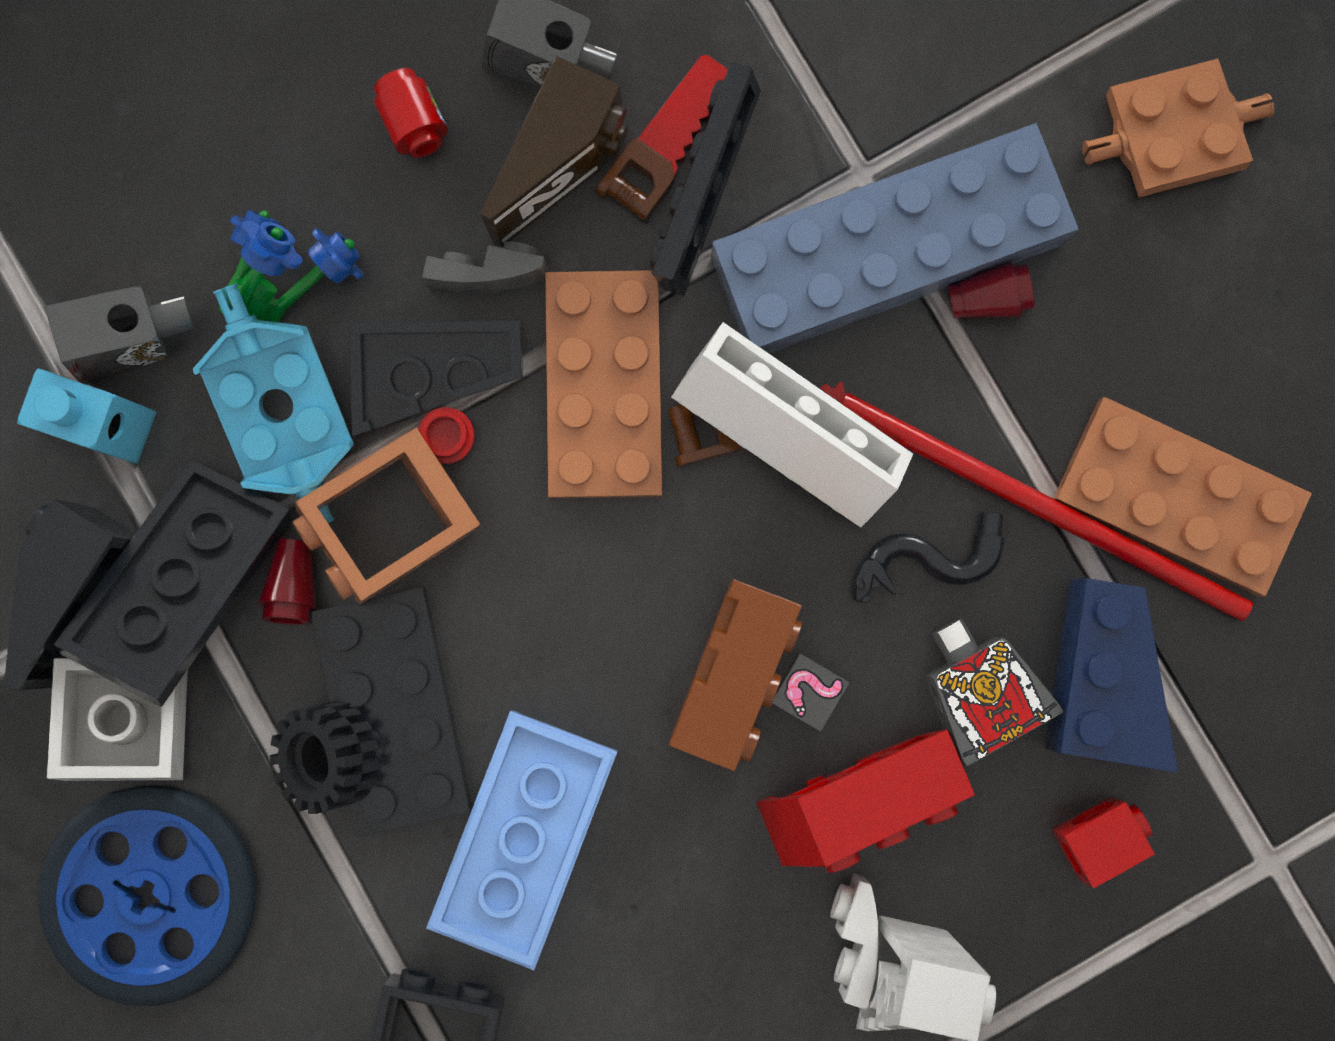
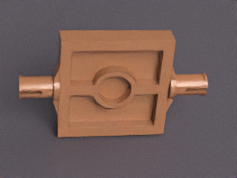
M1219 59L1210 60L1111 86L1106 94V99L1114 121L1113 135L1083 141L1082 153L1083 156L1087 155L1084 160L1088 165L1119 156L1122 163L1131 172L1138 197L1147 196L1246 170L1253 162V158L1243 132L1244 123L1272 117L1274 114V103H1269L1272 97L1268 93L1237 102L1229 91Z

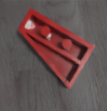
M948 729L921 733L856 760L857 764L827 778L820 775L806 781L807 787L786 797L774 798L772 795L757 801V806L782 866L826 867L828 873H834L858 863L861 860L858 851L876 844L878 849H882L906 840L910 837L908 827L922 820L925 821L926 825H933L958 814L956 804L975 794Z

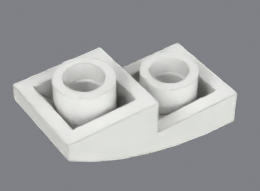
M853 873L849 886L840 884L831 909L830 917L837 919L835 928L840 937L854 942L852 949L843 948L836 965L834 981L841 983L839 992L844 1003L867 1010L877 969L879 947L878 919L871 884L864 876Z

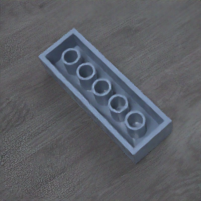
M1034 123L712 242L711 260L739 333L770 354L946 289L948 285L957 284L959 281L1011 261L1014 264L1060 247L1078 230V226L1038 125Z

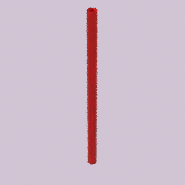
M848 392L843 398L842 405L914 453L1239 621H1244L1250 614L1253 601Z

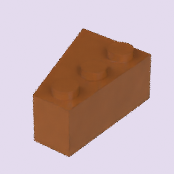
M735 579L729 584L669 740V746L732 771H735L740 759L746 762L750 761L761 730L753 727L761 705L770 708L782 677L775 674L783 652L790 654L795 645L802 622L796 619L802 605Z

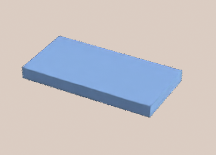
M511 710L426 929L535 970L618 751Z

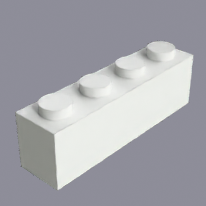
M722 322L692 363L671 397L859 527H862L898 490L913 456V453L724 322Z

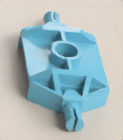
M235 283L213 291L227 322V325H225L227 331L223 333L193 368V372L195 375L201 374L244 476L241 482L242 488L295 494L296 498L301 499L324 485L323 479L347 454L354 443L307 327L257 320L255 314L249 316L237 287L238 284ZM279 389L291 397L293 412L289 418L279 420L272 418L266 413L263 407V397L268 390ZM328 505L319 509L327 523L334 520Z

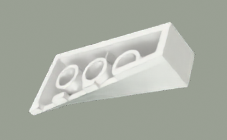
M879 915V947L873 990L867 1010L860 1008L856 1029L866 1032L917 1029L967 1041H978L981 1024H990L995 1009L996 988L994 985L989 984L990 975L947 930Z

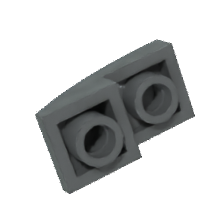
M506 241L503 248L488 245L483 267L477 266L478 260L476 258L457 252H445L443 259L427 256L422 278L430 290L459 294H491L512 291L545 281V272H548V266L545 257L537 255V248L520 242Z

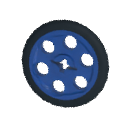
M136 786L113 791L87 804L64 825L49 848L40 874L38 908L44 936L56 960L76 982L97 996L124 1005L157 1006L183 1000L208 987L230 967L246 941L254 917L256 883L251 858L238 832L217 809L195 795L171 787ZM169 826L180 829L187 839L186 851L177 859L166 857L162 854L158 845L160 833ZM108 832H118L127 838L129 854L121 864L109 862L103 856L101 843ZM197 875H209L218 884L219 896L211 906H201L191 897L190 884ZM151 882L155 885L152 894L160 899L159 902L162 905L153 903L142 909L139 907L141 896L135 893L131 886L140 888ZM85 884L97 887L103 895V908L97 916H87L77 907L75 901L76 894L79 888ZM180 927L191 934L193 950L188 958L177 959L167 952L165 936L171 928ZM113 933H125L133 939L136 952L130 963H117L108 954L107 944Z

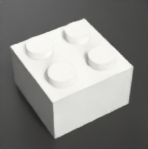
M54 658L47 779L61 781L183 780L188 670L164 705L160 707L69 658Z

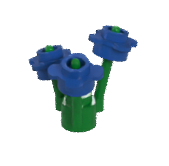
M248 209L245 218L237 215L231 217L230 222L235 224V228L230 240L243 247L241 249L242 257L237 270L227 286L235 283L238 284L237 287L249 316L255 314L257 320L279 322L285 311L324 275L336 284H340L350 274L358 280L364 276L363 272L355 264L360 258V254L355 249L354 242L351 239H346L339 232H336L333 236H327L320 229L316 228L312 231V234L317 242L308 249V254L316 266L276 300L274 296L277 288L264 278L263 274L279 276L284 273L287 267L298 269L301 266L303 259L296 253L293 246L295 238L286 228L280 225V222L270 218V214L267 211L258 213Z

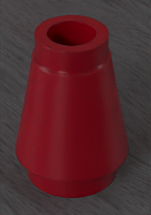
M1009 261L959 281L957 284L948 285L950 305L954 319L960 317H1021V311L1034 308L1033 288L1026 263L1013 266L1012 262Z
M279 539L277 541V549L274 552L258 605L263 607L262 619L264 621L283 625L309 624L310 612L316 611L313 558L311 550L303 540Z

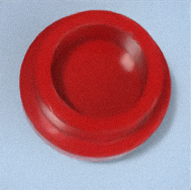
M441 407L430 411L422 419L418 427V431L440 464L459 462L469 454L475 440L474 427L469 418L455 408Z

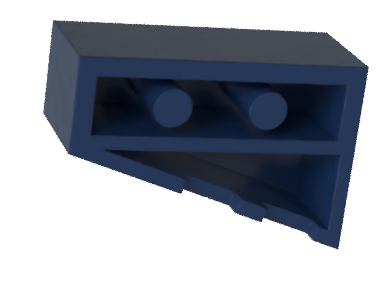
M1091 578L1070 580L1053 697L1060 704L1063 713L1049 720L1045 749L1062 754L1178 773L1145 587Z

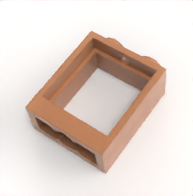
M417 428L404 434L296 501V511L300 517L292 522L307 547L313 551L320 546L333 566L326 569L325 573L342 599L345 600L353 595L359 605L472 534L480 526L477 518ZM400 459L446 530L365 580L319 509Z

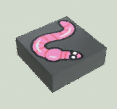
M798 653L778 687L772 704L821 732L850 682L803 654Z

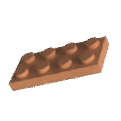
M653 270L545 272L549 499L662 497L659 282L652 275Z
M1102 397L1096 403L1053 499L1109 528L1250 594L1263 597L1268 593L1312 493L1109 398Z

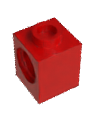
M1111 796L1051 829L1079 881L1093 889L1155 855L1146 839L1152 835V830L1143 813L1135 804L1128 806L1126 802Z

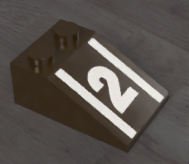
M558 56L555 57L480 213L493 243L503 247L504 242L514 239L601 170L607 156L617 157L628 132V127L623 125L627 109L622 107L620 84Z

